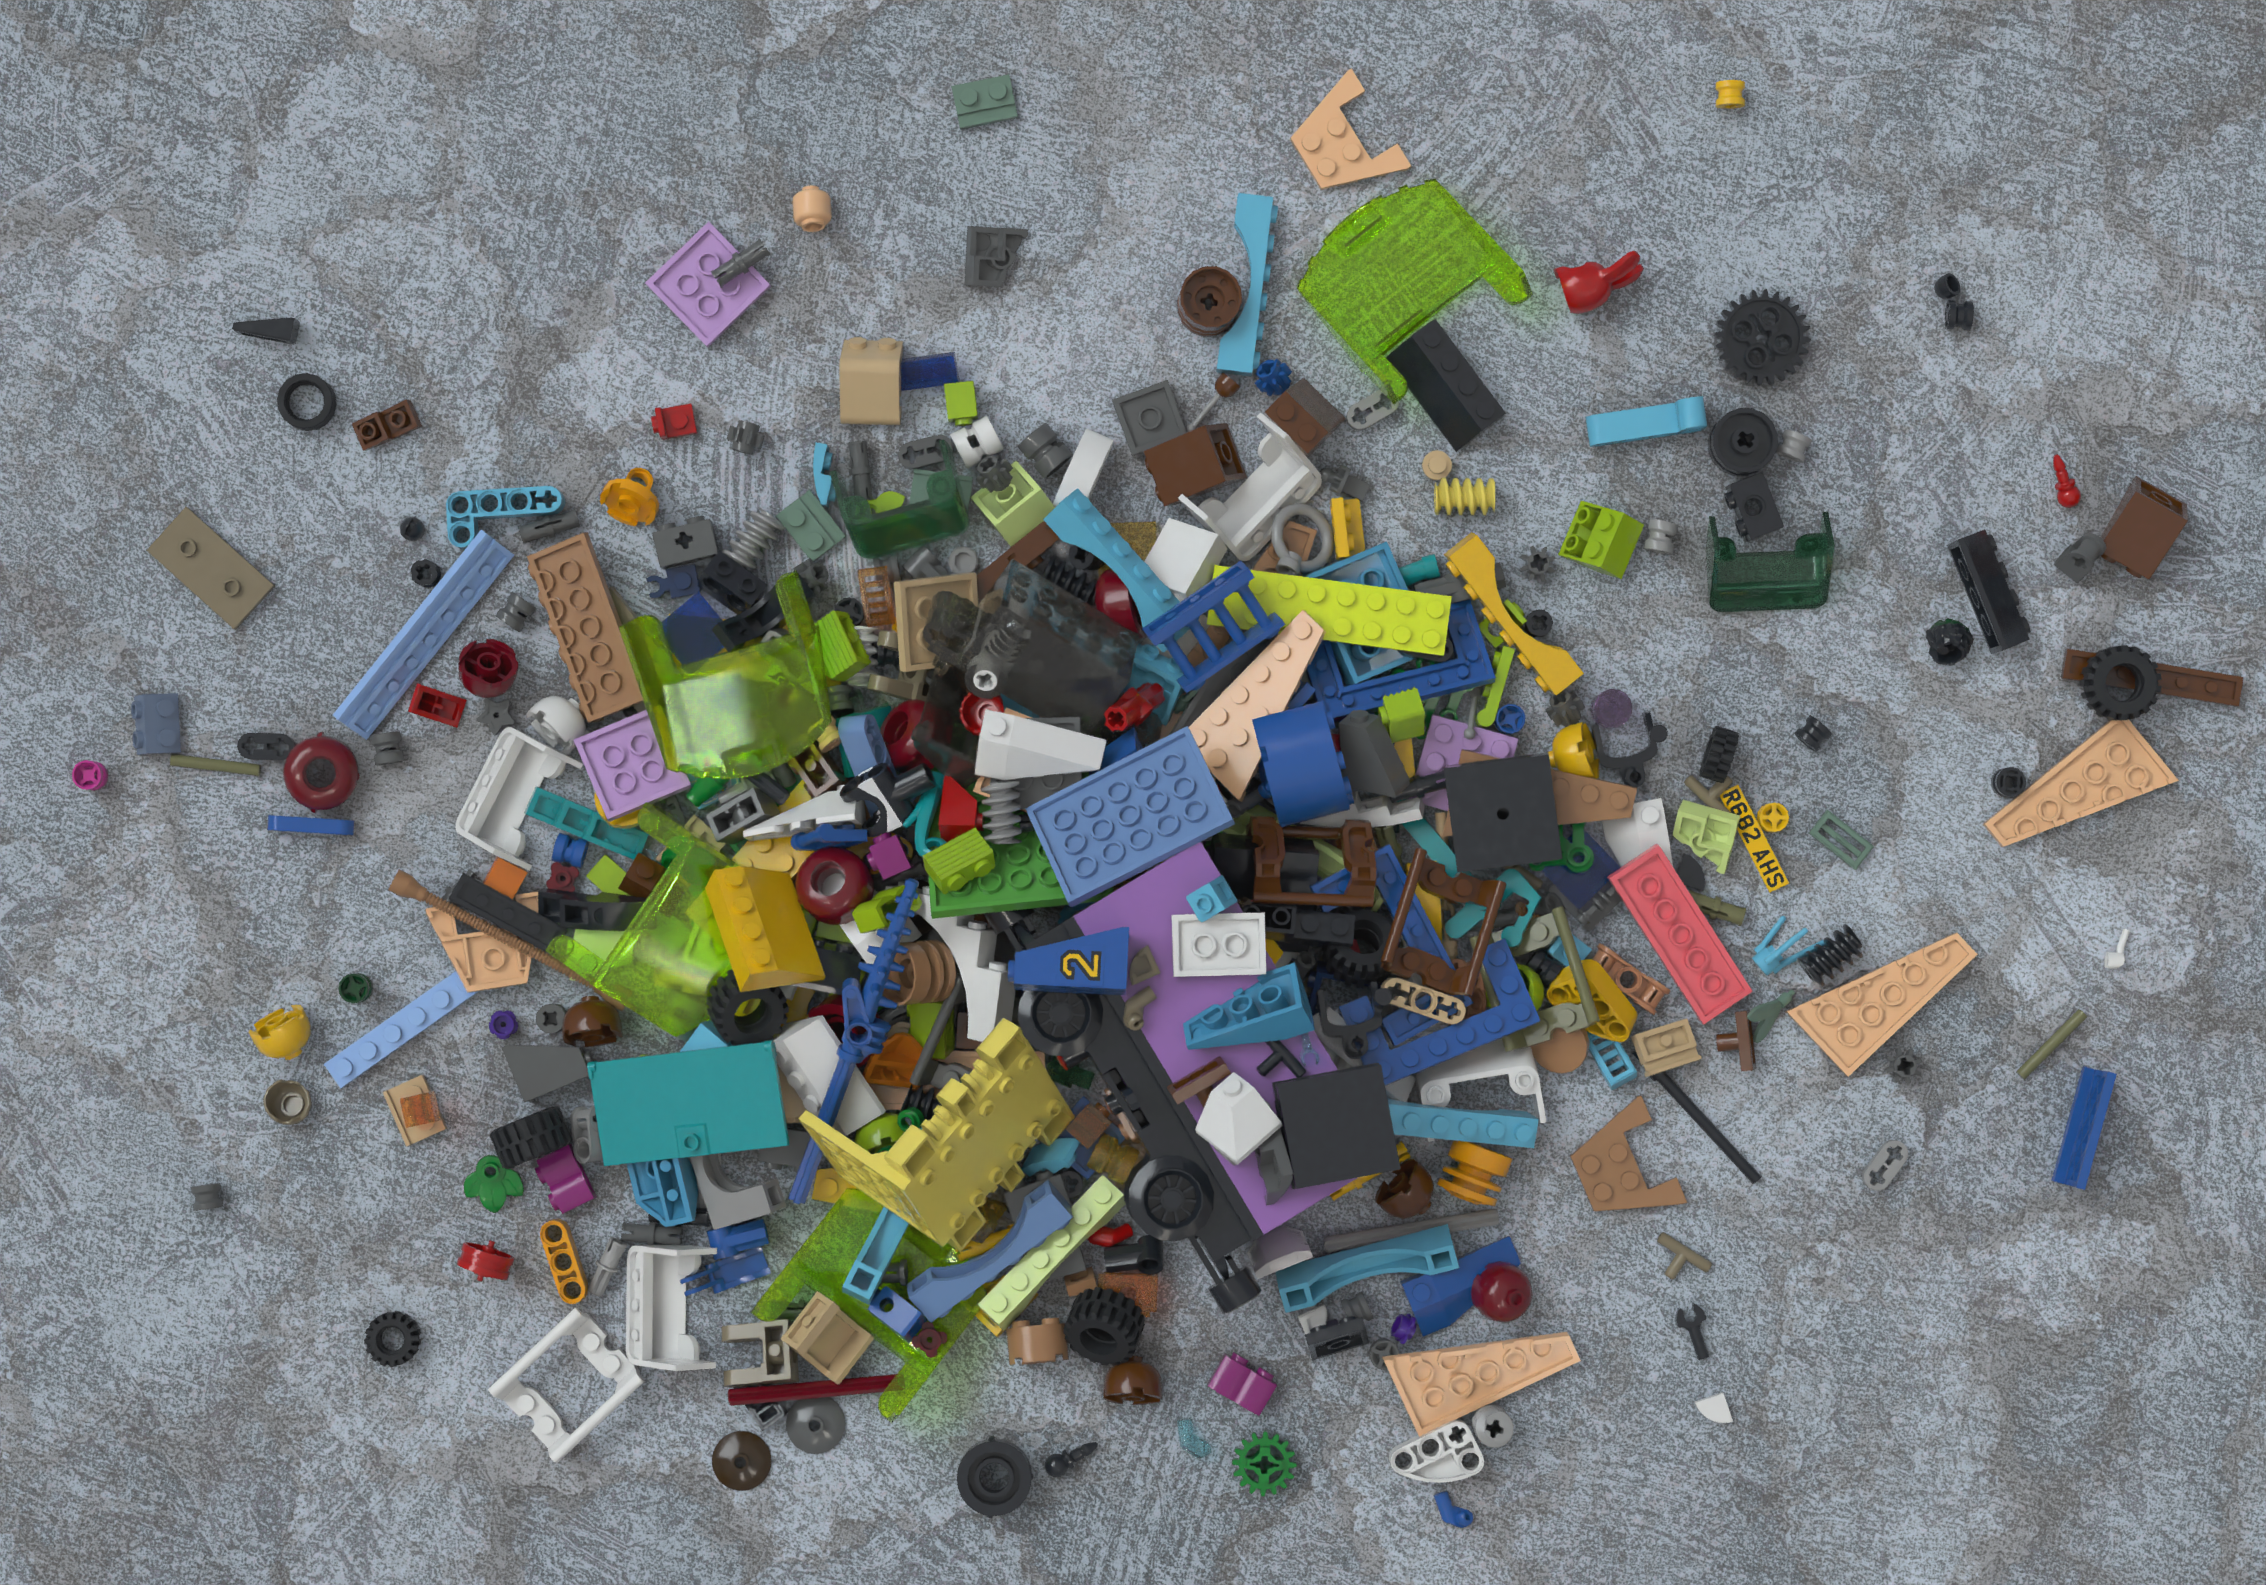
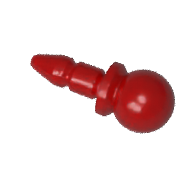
M2058 454L2054 455L2053 468L2056 471L2055 474L2058 480L2055 484V489L2058 490L2057 500L2065 508L2075 507L2080 502L2081 493L2074 486L2076 484L2075 479L2069 478L2064 461Z

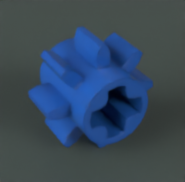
M1275 359V361L1266 360L1257 368L1255 374L1259 379L1255 382V385L1261 392H1266L1269 397L1272 394L1281 395L1289 388L1292 382L1288 377L1292 371L1286 363H1281L1279 359Z

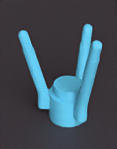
M1781 916L1764 940L1754 948L1757 954L1752 959L1766 975H1769L1772 971L1776 974L1783 967L1797 961V958L1804 957L1806 951L1814 952L1816 944L1824 946V940L1781 961L1783 959L1781 954L1808 932L1807 928H1803L1777 950L1772 945L1766 948L1786 920L1785 916Z

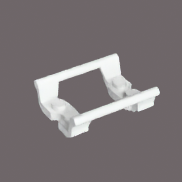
M576 1307L488 1388V1391L495 1398L503 1399L518 1417L522 1415L532 1417L534 1427L531 1431L548 1448L549 1457L556 1464L645 1382L640 1376L638 1367L629 1362L624 1351L621 1348L617 1350L609 1349L605 1344L608 1334L593 1318ZM573 1334L577 1339V1346L580 1352L603 1376L614 1378L618 1384L615 1393L570 1435L562 1426V1417L538 1390L526 1387L518 1380V1377L559 1338Z

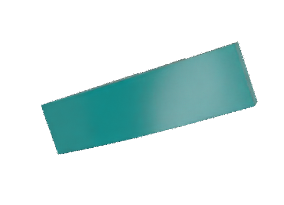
M537 786L524 812L526 815L633 860L638 852L642 853L649 836L648 833L634 827L628 829L611 827L601 818L597 811Z

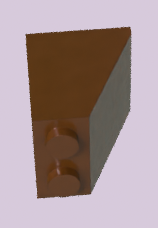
M1302 378L1288 388L1264 412V416L1286 432L1307 458L1346 419L1305 378Z
M1227 423L1204 425L1144 451L1146 468L1153 475L1156 483V495L1163 502L1164 507L1182 503L1178 499L1181 494L1190 500L1247 478Z
M2135 476L2101 535L2102 540L2106 544V550L2101 557L2110 563H2115L2116 561L2126 566L2127 572L2137 578L2144 576L2150 579L2188 522L2187 504Z

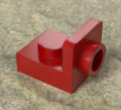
M691 403L663 409L658 407L655 408L656 415L651 416L654 434L659 433L662 440L698 434L693 405Z

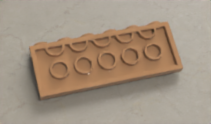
M583 532L527 556L529 573L538 585L540 591L538 593L539 601L546 608L549 615V628L553 635L557 637L560 645L559 655L562 661L567 664L570 672L569 682L573 690L577 691L580 700L579 709L582 716L587 719L588 723L600 722L607 716L648 700L647 691L588 532Z

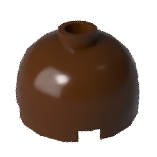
M585 996L581 998V1002L574 1004L568 1009L563 1019V1041L571 1046H576V1041H584L585 1047L603 1046L616 1042V1036L623 1037L619 1013L610 1003L599 1000L598 996Z
M1409 1159L1400 1164V1170L1392 1171L1397 1176L1388 1185L1384 1180L1375 1196V1202L1386 1213L1401 1219L1424 1214L1432 1204L1430 1200L1434 1190L1432 1177L1425 1167L1418 1161Z
M1132 1356L1127 1362H1120L1119 1365H1114L1108 1370L1104 1381L1103 1399L1117 1404H1123V1400L1134 1401L1132 1405L1158 1403L1160 1399L1162 1400L1161 1376L1154 1366L1143 1362V1357Z

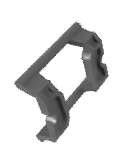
M956 973L955 986L952 993L944 1000L909 1082L914 1085L930 1084L942 1089L951 1078L962 1083L960 1078L965 1073L970 1074L973 1070L956 1062L947 1064L932 1060L954 1006L967 1000L961 974ZM1015 995L1011 1021L1017 1026H1020L1018 1009L1022 997L1019 995Z

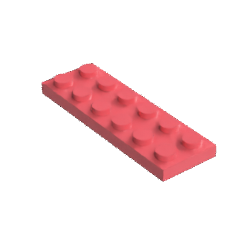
M1658 844L1653 845L1607 877L1702 1024H1706L1753 992Z

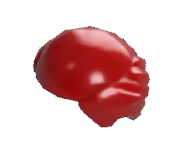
M980 689L970 691L964 697V700L961 702L962 706L959 709L962 724L975 736H980L985 710L1005 712L1003 699L994 689L989 691Z

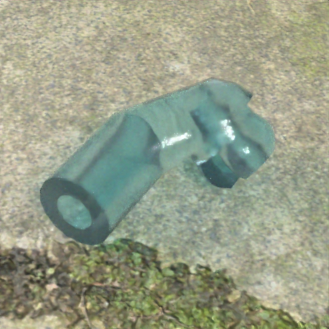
M1192 1419L1177 1420L1181 1448L1196 1458L1208 1456L1211 1446L1207 1441L1193 1434Z

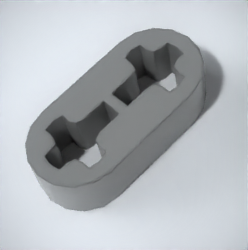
M1383 388L1353 404L1346 415L1348 425L1354 430L1362 431L1392 415L1399 405L1398 395L1391 389ZM1383 394L1386 398H1393L1390 404L1391 409L1389 410L1385 406L1377 410L1373 407L1381 401L1380 396ZM1358 409L1360 412H1364L1370 409L1372 413L1365 417L1366 423L1361 424L1359 421L1353 422L1354 410Z
M1888 1140L1881 1145L1862 1172V1181L1867 1188L1880 1191L1889 1185L1908 1158V1149L1905 1144L1898 1140ZM1899 1146L1898 1153L1901 1155L1900 1158L1891 1159L1887 1165L1885 1161L1890 1155L1887 1149ZM1884 1166L1885 1169L1880 1174L1883 1181L1881 1183L1874 1182L1872 1185L1870 1183L1872 1177L1869 1173L1871 1171L1877 1172Z

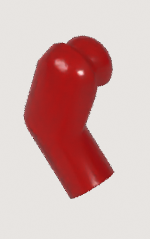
M1128 1223L1114 1229L1103 1226L1092 1234L1088 1241L1094 1245L1111 1247L1132 1237L1133 1231Z

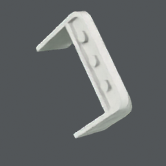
M1261 412L1257 415V418L1269 431L1258 447V455L1263 463L1224 503L1215 497L1204 500L1197 507L1183 494L1178 497L1208 531L1219 534L1227 549L1241 561L1250 560L1271 539L1272 523L1276 515L1284 507L1296 503L1305 504L1317 492L1322 483L1320 472L1291 437Z
M512 727L505 728L500 733L457 818V833L488 852L530 871L532 865L519 858V855L523 853L526 847L524 833L518 829L526 815L524 812L536 786L540 787L544 777L555 779L560 776L566 768V763L579 769L582 768L583 763Z
M1498 1039L1414 1074L1419 1104L1445 1107L1449 1103L1451 1098L1449 1084L1508 1074L1512 1090L1519 1095L1532 1094L1535 1116L1539 1119V1123L1546 1122L1540 1080L1531 1047L1506 1052L1502 1039ZM1425 1138V1140L1431 1142L1434 1141V1138Z
M636 1245L629 1249L627 1254L626 1355L632 1365L671 1371L716 1368V1362L699 1360L700 1344L693 1335L686 1334V1296L684 1294L686 1283L681 1284L680 1280L685 1278L686 1275L696 1274L701 1265V1255L717 1254V1248L693 1245Z

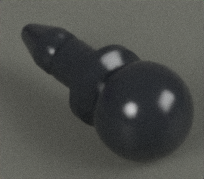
M1098 1443L1083 1444L1080 1448L1078 1447L1070 1451L1069 1454L1064 1449L1061 1454L1050 1455L1045 1461L1046 1472L1055 1478L1063 1476L1068 1468H1074L1073 1462H1077L1083 1459L1084 1456L1090 1455L1098 1447Z

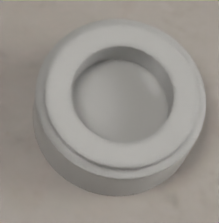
M958 547L949 556V567L954 574L975 572L978 567V557L971 548Z

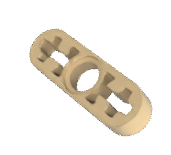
M1389 978L1381 985V988L1388 989L1389 986L1394 987L1398 983V989L1408 993L1410 992V987L1414 988L1409 995L1408 1005L1404 1004L1407 998L1402 996H1395L1394 1000L1392 999L1389 1003L1391 1005L1447 1024H1457L1465 1016V1005L1456 997L1400 978ZM1421 992H1426L1431 998L1430 1006L1424 1010L1419 1009L1415 1004V998ZM1438 996L1442 998L1439 1004L1450 1006L1454 1002V1008L1458 1010V1014L1451 1015L1450 1019H1448L1447 1012L1436 1009Z

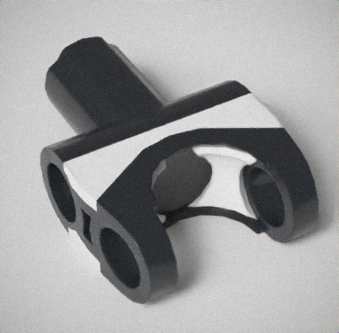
M880 763L861 772L846 783L840 791V796L846 803L868 800L876 804L878 810L862 825V829H867L868 837H875L903 826L904 821L915 809L910 800L935 788L936 780L932 771L925 763L896 777L886 763Z

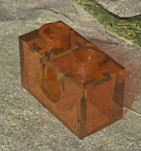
M1098 1273V1287L1105 1290L1110 1288L1117 1293L1124 1287H1131L1136 1292L1134 1301L1135 1305L1140 1306L1142 1309L1141 1314L1145 1317H1150L1151 1312H1157L1158 1274Z

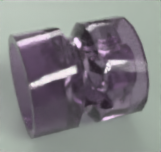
M1609 689L1594 697L1590 704V714L1592 720L1600 727L1613 729L1622 726L1629 720L1633 706L1631 699L1626 693L1618 689Z

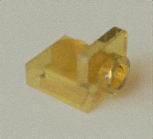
M988 1197L985 1198L986 1203L982 1207L977 1208L985 1218L986 1223L971 1239L972 1241L982 1244L995 1231L997 1221L1007 1210L1006 1203Z

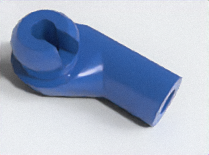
M1448 1491L1434 1495L1441 1518L1445 1523L1465 1528L1473 1522L1471 1511L1452 1505Z

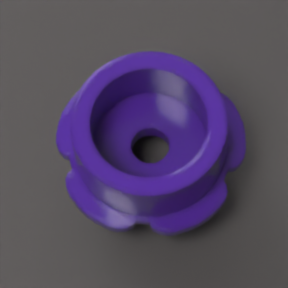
M499 1010L493 1013L491 1022H489L490 1032L497 1035L499 1039H508L511 1034H515L518 1029L515 1014L508 1010L505 1012ZM501 1022H506V1026L502 1027Z

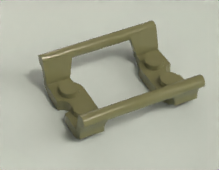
M1563 906L1552 909V913L1530 920V927L1524 932L1521 944L1516 947H1509L1513 957L1522 956L1550 946L1560 936L1581 1004L1562 1003L1537 1012L1541 1020L1539 1023L1501 1038L1506 1052L1528 1048L1552 1040L1553 1033L1558 1028H1562L1567 1034L1593 1026L1600 1021ZM1503 930L1492 933L1488 945L1502 940L1501 933ZM1478 935L1469 938L1473 951L1476 945ZM1482 965L1480 973L1491 1007L1494 1008L1500 1004Z

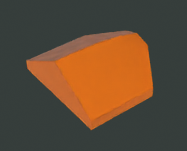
M904 1032L895 1033L885 1042H882L884 1048L881 1054H871L862 1074L867 1083L910 1088L912 1083L909 1080L923 1047L912 1035Z

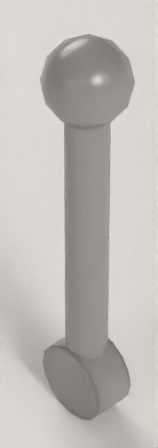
M1477 687L1469 692L1472 700L1468 727L1464 731L1466 739H1473L1475 737V730L1473 729L1477 700L1481 698V690Z

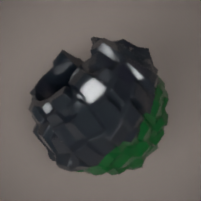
M1949 618L1945 621L1939 620L1926 631V639L1930 645L1928 653L1933 661L1938 664L1955 665V663L1966 658L1971 645H1973V635L1969 628L1960 623L1959 620Z

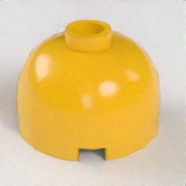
M1581 722L1562 728L1555 735L1552 742V751H1548L1552 769L1557 768L1559 771L1599 778L1598 759L1594 760L1593 749L1596 748L1586 723L1583 724Z
M291 1005L293 1011L285 1014L283 1008L278 1009L254 1024L255 1031H248L255 1046L262 1054L271 1058L279 1059L285 1057L286 1060H291L302 1053L301 1048L306 1045L311 1035V1025L301 1005Z

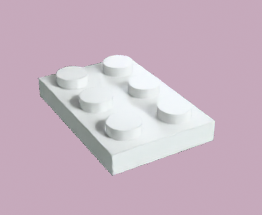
M1265 912L1216 914L1204 922H1200L1195 914L1171 915L1173 977L1266 975Z

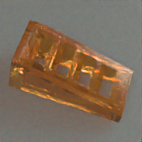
M887 566L858 569L866 627L895 624L896 617ZM882 575L883 580L870 582L865 580V577ZM884 586V590L867 592V588ZM885 596L886 599L884 601L869 602V598ZM887 606L886 611L871 612V608Z

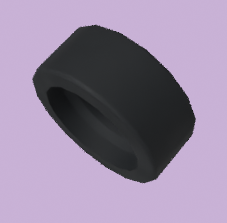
M309 373L295 374L287 379L280 387L277 397L278 410L283 419L293 427L305 431L318 430L327 425L334 416L337 406L336 395L330 384L319 376ZM302 385L315 386L324 397L323 410L312 419L305 420L299 418L290 408L291 394Z

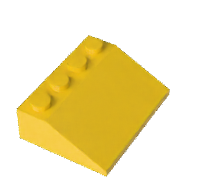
M747 866L715 869L705 890L740 992L825 979L826 976L803 910L798 902V896L790 873Z

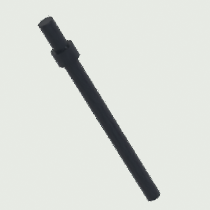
M1634 1050L1632 1054L1639 1060L1637 1052ZM1666 1071L1649 1076L1654 1082L1657 1080L1752 1184H1755L1762 1177L1669 1077Z

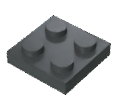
M1168 380L1112 399L1132 456L1187 433Z

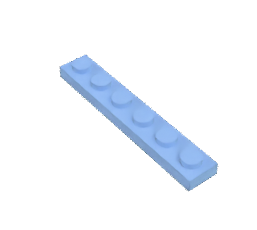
M455 971L324 1063V1066L338 1086L343 1088L480 991L467 993Z

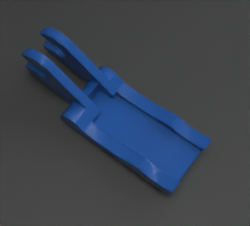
M760 1246L705 1265L706 1270L680 1280V1283L684 1284L708 1275L710 1282L687 1290L684 1294L688 1296L712 1287L714 1294L771 1274V1270L766 1262L763 1248Z

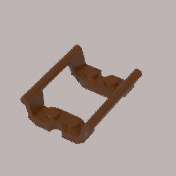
M1250 816L1249 824L1246 825V836H1251L1252 843H1256L1259 846L1254 849L1253 855L1255 869L1252 894L1253 903L1373 907L1376 884L1375 852L1367 849V847H1371L1373 840L1372 827L1369 820L1345 819L1342 827H1281L1274 817ZM1284 837L1341 839L1343 864L1351 873V879L1344 894L1282 892L1280 869L1285 858Z
M1416 848L1383 951L1381 967L1405 979L1410 978L1413 973H1416L1421 977L1423 986L1441 993L1472 997L1507 884L1499 880L1482 881L1462 872L1456 873L1455 877L1452 878L1446 874L1445 865L1426 858L1427 851ZM1417 883L1426 893L1451 903L1462 904L1466 902L1487 907L1469 965L1454 970L1449 968L1443 959L1409 946L1398 948Z

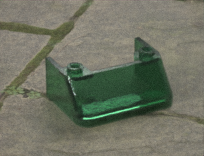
M945 440L939 441L946 470L936 472L929 477L926 485L929 499L872 515L871 507L863 497L857 495L848 497L844 477L836 470L830 471L842 519L855 551L862 558L868 560L876 559L959 536L967 531L970 525V518L951 446Z
M1822 512L1820 533H1808L1800 536L1795 542L1794 551L1736 553V545L1732 539L1718 537L1715 516H1709L1706 562L1710 607L1717 612L1814 609L1824 605L1828 599L1835 547L1829 513Z

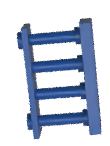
M1241 560L1142 628L1147 638L1155 647L1158 644L1165 645L1184 674L1176 681L1186 693L1201 688L1205 684L1206 679L1262 640L1270 639L1277 635L1280 628L1285 625L1275 612L1267 616L1248 587L1249 581L1255 577ZM1233 592L1239 593L1258 622L1244 633L1223 603L1224 599ZM1209 609L1214 610L1233 641L1220 650L1217 649L1199 622L1200 615ZM1184 626L1189 627L1208 656L1207 659L1195 667L1192 666L1174 639L1175 633Z

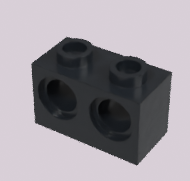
M719 551L703 570L697 586L738 615L763 598L768 584Z

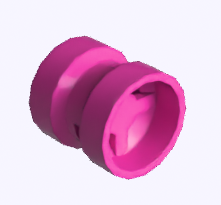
M84 760L80 761L73 768L72 779L77 787L95 791L105 786L108 781V772L103 764Z

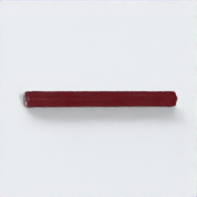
M903 1374L847 1378L843 1379L840 1384H836L832 1380L735 1388L729 1389L727 1396L729 1405L735 1406L901 1391L905 1389V1377Z

